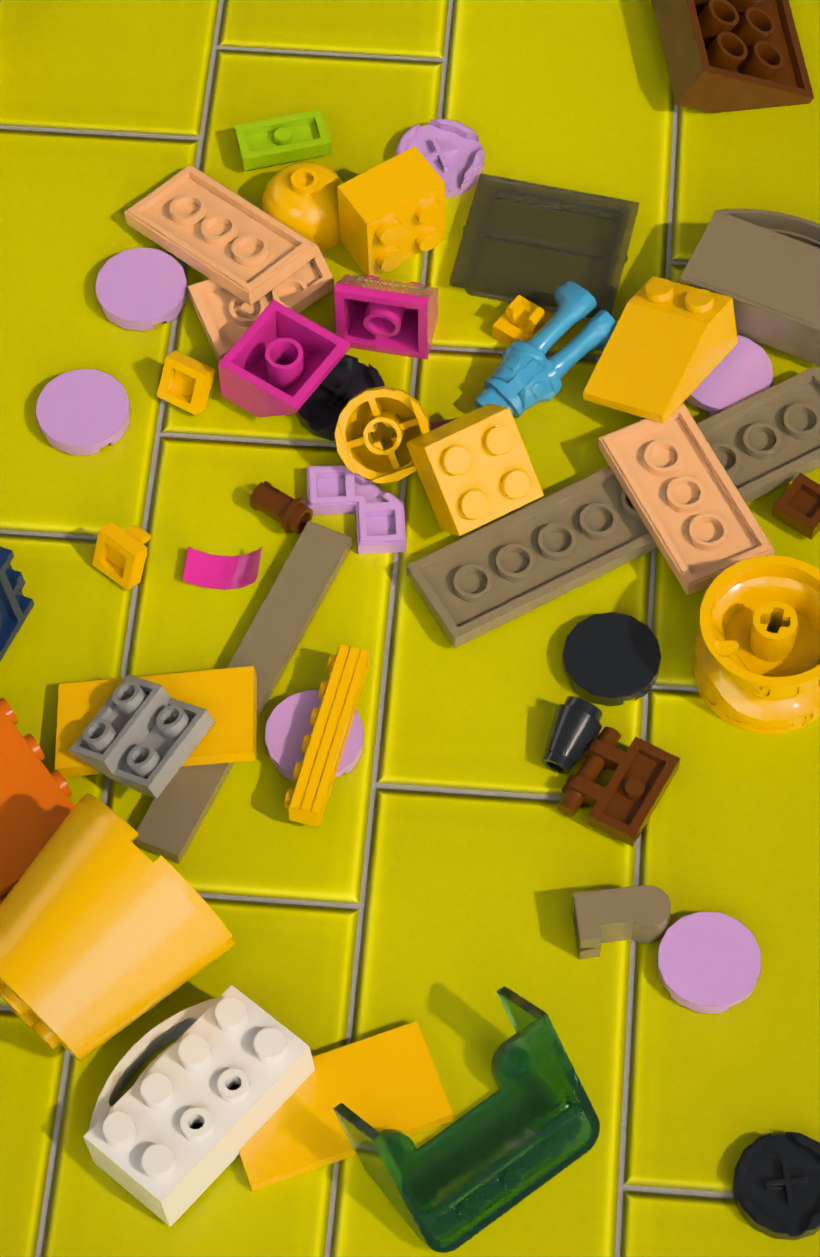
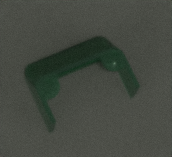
M506 986L499 989L497 994L516 1034L497 1048L491 1061L492 1076L499 1090L417 1149L413 1141L400 1130L386 1129L378 1132L343 1103L333 1108L366 1172L418 1238L432 1250L439 1253L454 1251L587 1153L594 1146L599 1136L600 1122L548 1014Z

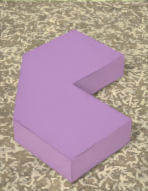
M346 465L306 467L308 507L313 510V516L356 513L358 554L406 552L404 502L390 491L386 493L369 479L363 478L358 473H353Z

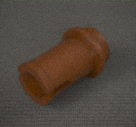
M268 481L259 483L250 497V507L279 522L281 529L286 533H302L307 522L311 521L313 516V510L308 507V501L302 497L294 499L272 486Z

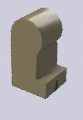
M649 885L573 893L571 913L579 959L600 957L601 943L628 939L646 944L659 941L664 937L669 926L671 902L668 895L662 889Z

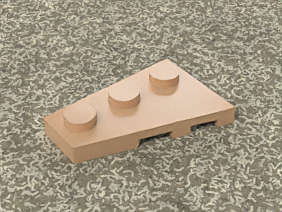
M315 244L316 257L251 306L211 279L188 286L189 298L218 362L227 354L273 299L300 313L334 289L333 276L317 244Z

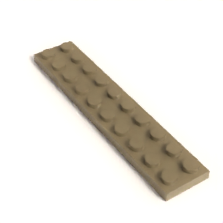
M817 365L697 423V426L745 503L753 501L795 480L800 473L805 475L820 467V369ZM609 466L406 565L408 578L453 647L457 648L658 548Z

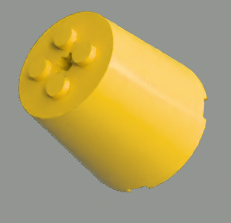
M88 793L78 801L0 904V998H3L11 1006L10 1009L53 1050L60 1044L78 1061H82L226 953L235 944L231 939L232 934L222 920L162 855L152 862L132 842L139 836L138 832L106 804Z

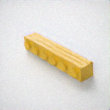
M340 644L336 655L331 654L329 657L327 672L330 675L328 681H322L319 689L318 698L322 699L320 707L313 708L310 725L313 726L311 735H305L302 743L301 752L305 753L303 761L296 762L293 772V780H296L294 789H288L285 797L284 807L288 808L290 821L316 827L321 825L370 666L369 650Z

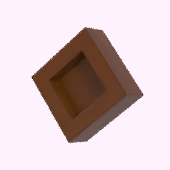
M800 473L774 503L772 516L812 540L820 530V484Z

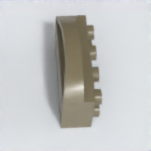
M716 210L681 274L679 283L732 297L738 335L820 365V224L797 216L766 210Z

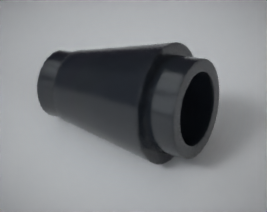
M568 696L564 704L557 705L545 754L541 760L542 763L555 772L569 774L572 766L578 761L588 744L602 729L600 723L603 715L602 711L592 703L574 696Z

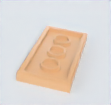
M188 165L124 212L127 225L250 306L317 256L316 247L313 242L192 165Z
M684 403L676 409L664 424L643 419L598 438L599 450L686 595L709 587L720 573L739 561L755 556L774 555L775 550Z

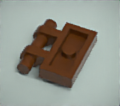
M606 726L599 737L592 739L584 750L583 756L585 760L578 772L571 774L562 787L564 795L557 805V809L561 814L572 818L581 804H589L593 806V809L588 816V825L633 847L680 765V758L638 737L634 738L627 752L616 747L621 734L614 728ZM609 768L615 771L606 787L594 783L602 769Z

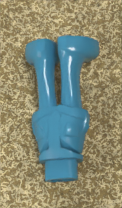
M565 281L554 292V300L558 306L557 311L526 342L517 340L503 351L501 363L494 371L492 377H489L484 382L485 390L473 400L475 406L481 408L491 403L510 407L513 418H518L523 414V411L530 409L539 402L550 401L561 390V378L572 366L594 349H599L603 352L617 322L608 311H598L570 342L551 358H546L545 354L575 323L584 319L594 310L597 304L595 298L583 287L572 281Z

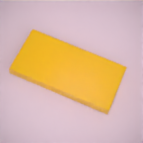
M254 666L137 676L138 678L162 685L173 699L206 709L215 721L181 767L256 760L257 673ZM125 678L59 684L54 769L58 770L63 777L102 774L74 757L69 750Z
M415 1021L313 1056L315 1071L239 1150V1157L251 1191H255L454 1121L452 1109L418 1022ZM233 1085L229 1090H237L240 1085Z

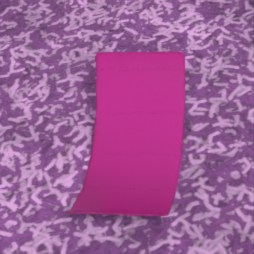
M262 546L260 549L249 554L238 556L211 555L188 547L182 578L188 583L204 588L227 590L245 587L254 583L257 579Z

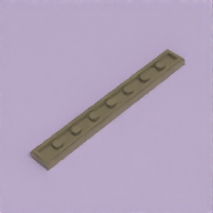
M311 521L307 522L227 668L254 666L257 673V720L352 548V537ZM235 762L181 767L157 799H153L136 830L139 836L133 840V843L137 847L159 856L162 855L164 858L179 864Z

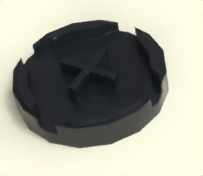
M344 355L296 412V416L300 424L314 436L336 441L335 430L339 415L349 400L368 388L385 386V383L378 370L369 364L368 367L358 362V358Z
M609 612L592 615L577 623L566 637L562 664L564 672L569 679V684L577 694L592 703L618 706L623 705L624 701L633 698L636 701L645 696L656 683L661 664V652L658 639L647 625L630 615Z
M786 1132L785 1135L776 1134L773 1136L771 1133L757 1138L743 1150L734 1169L732 1194L739 1213L753 1229L773 1239L798 1240L814 1235L820 1230V1143L801 1133Z

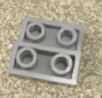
M127 675L69 751L74 757L105 776L135 791L157 799L215 721L206 709L171 698L162 685Z

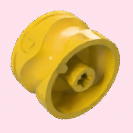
M777 555L755 556L726 568L710 584L700 607L699 633L695 642L693 675L699 694L707 706L722 720L749 732L779 734L803 728L820 716V569L805 561Z

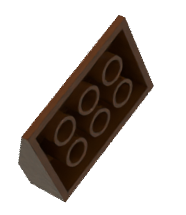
M651 0L676 105L709 113L809 104L814 99L789 0Z

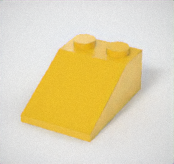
M652 276L627 302L583 391L584 400L664 424L738 343L733 298L710 292L706 289H699Z

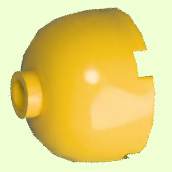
M309 161L292 163L280 169L266 184L261 210L314 244H317L320 251L323 252L340 242L337 186L344 182L337 173L323 164Z
M389 386L368 388L352 397L339 415L335 430L337 452L346 467L363 478L371 479L370 481L379 484L400 481L417 470L406 442L431 431L429 417L419 401L404 390Z

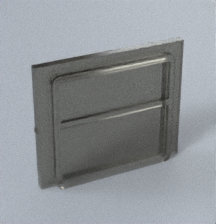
M480 173L467 222L463 227V236L450 277V286L464 288L472 296L509 303L517 295H521L543 309L557 311L558 306L554 300L555 289L565 281H572L587 290L596 300L595 309L586 317L592 318L600 310H606L612 316L624 265L628 261L627 254L639 210V202Z

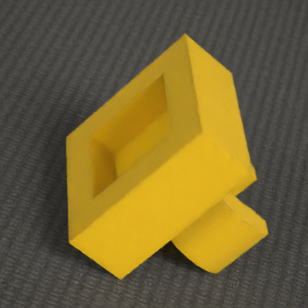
M517 295L505 312L493 324L492 336L508 346L517 340L526 342L551 319L553 314L521 295Z
M175 350L165 358L157 397L194 415H198L206 408L216 370Z
M110 522L98 531L92 565L129 591L141 582L145 559L148 554V547L144 544L151 539V535L138 525L130 527L125 532L119 526Z

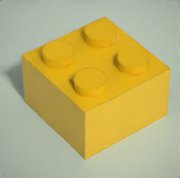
M416 146L337 186L340 243L365 275L376 276L382 272L392 271L404 260L422 251L432 250L445 239V182Z
M489 403L406 442L440 529L461 536L544 496L510 407Z

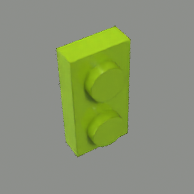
M322 109L234 125L235 138L244 171L332 154L331 141Z

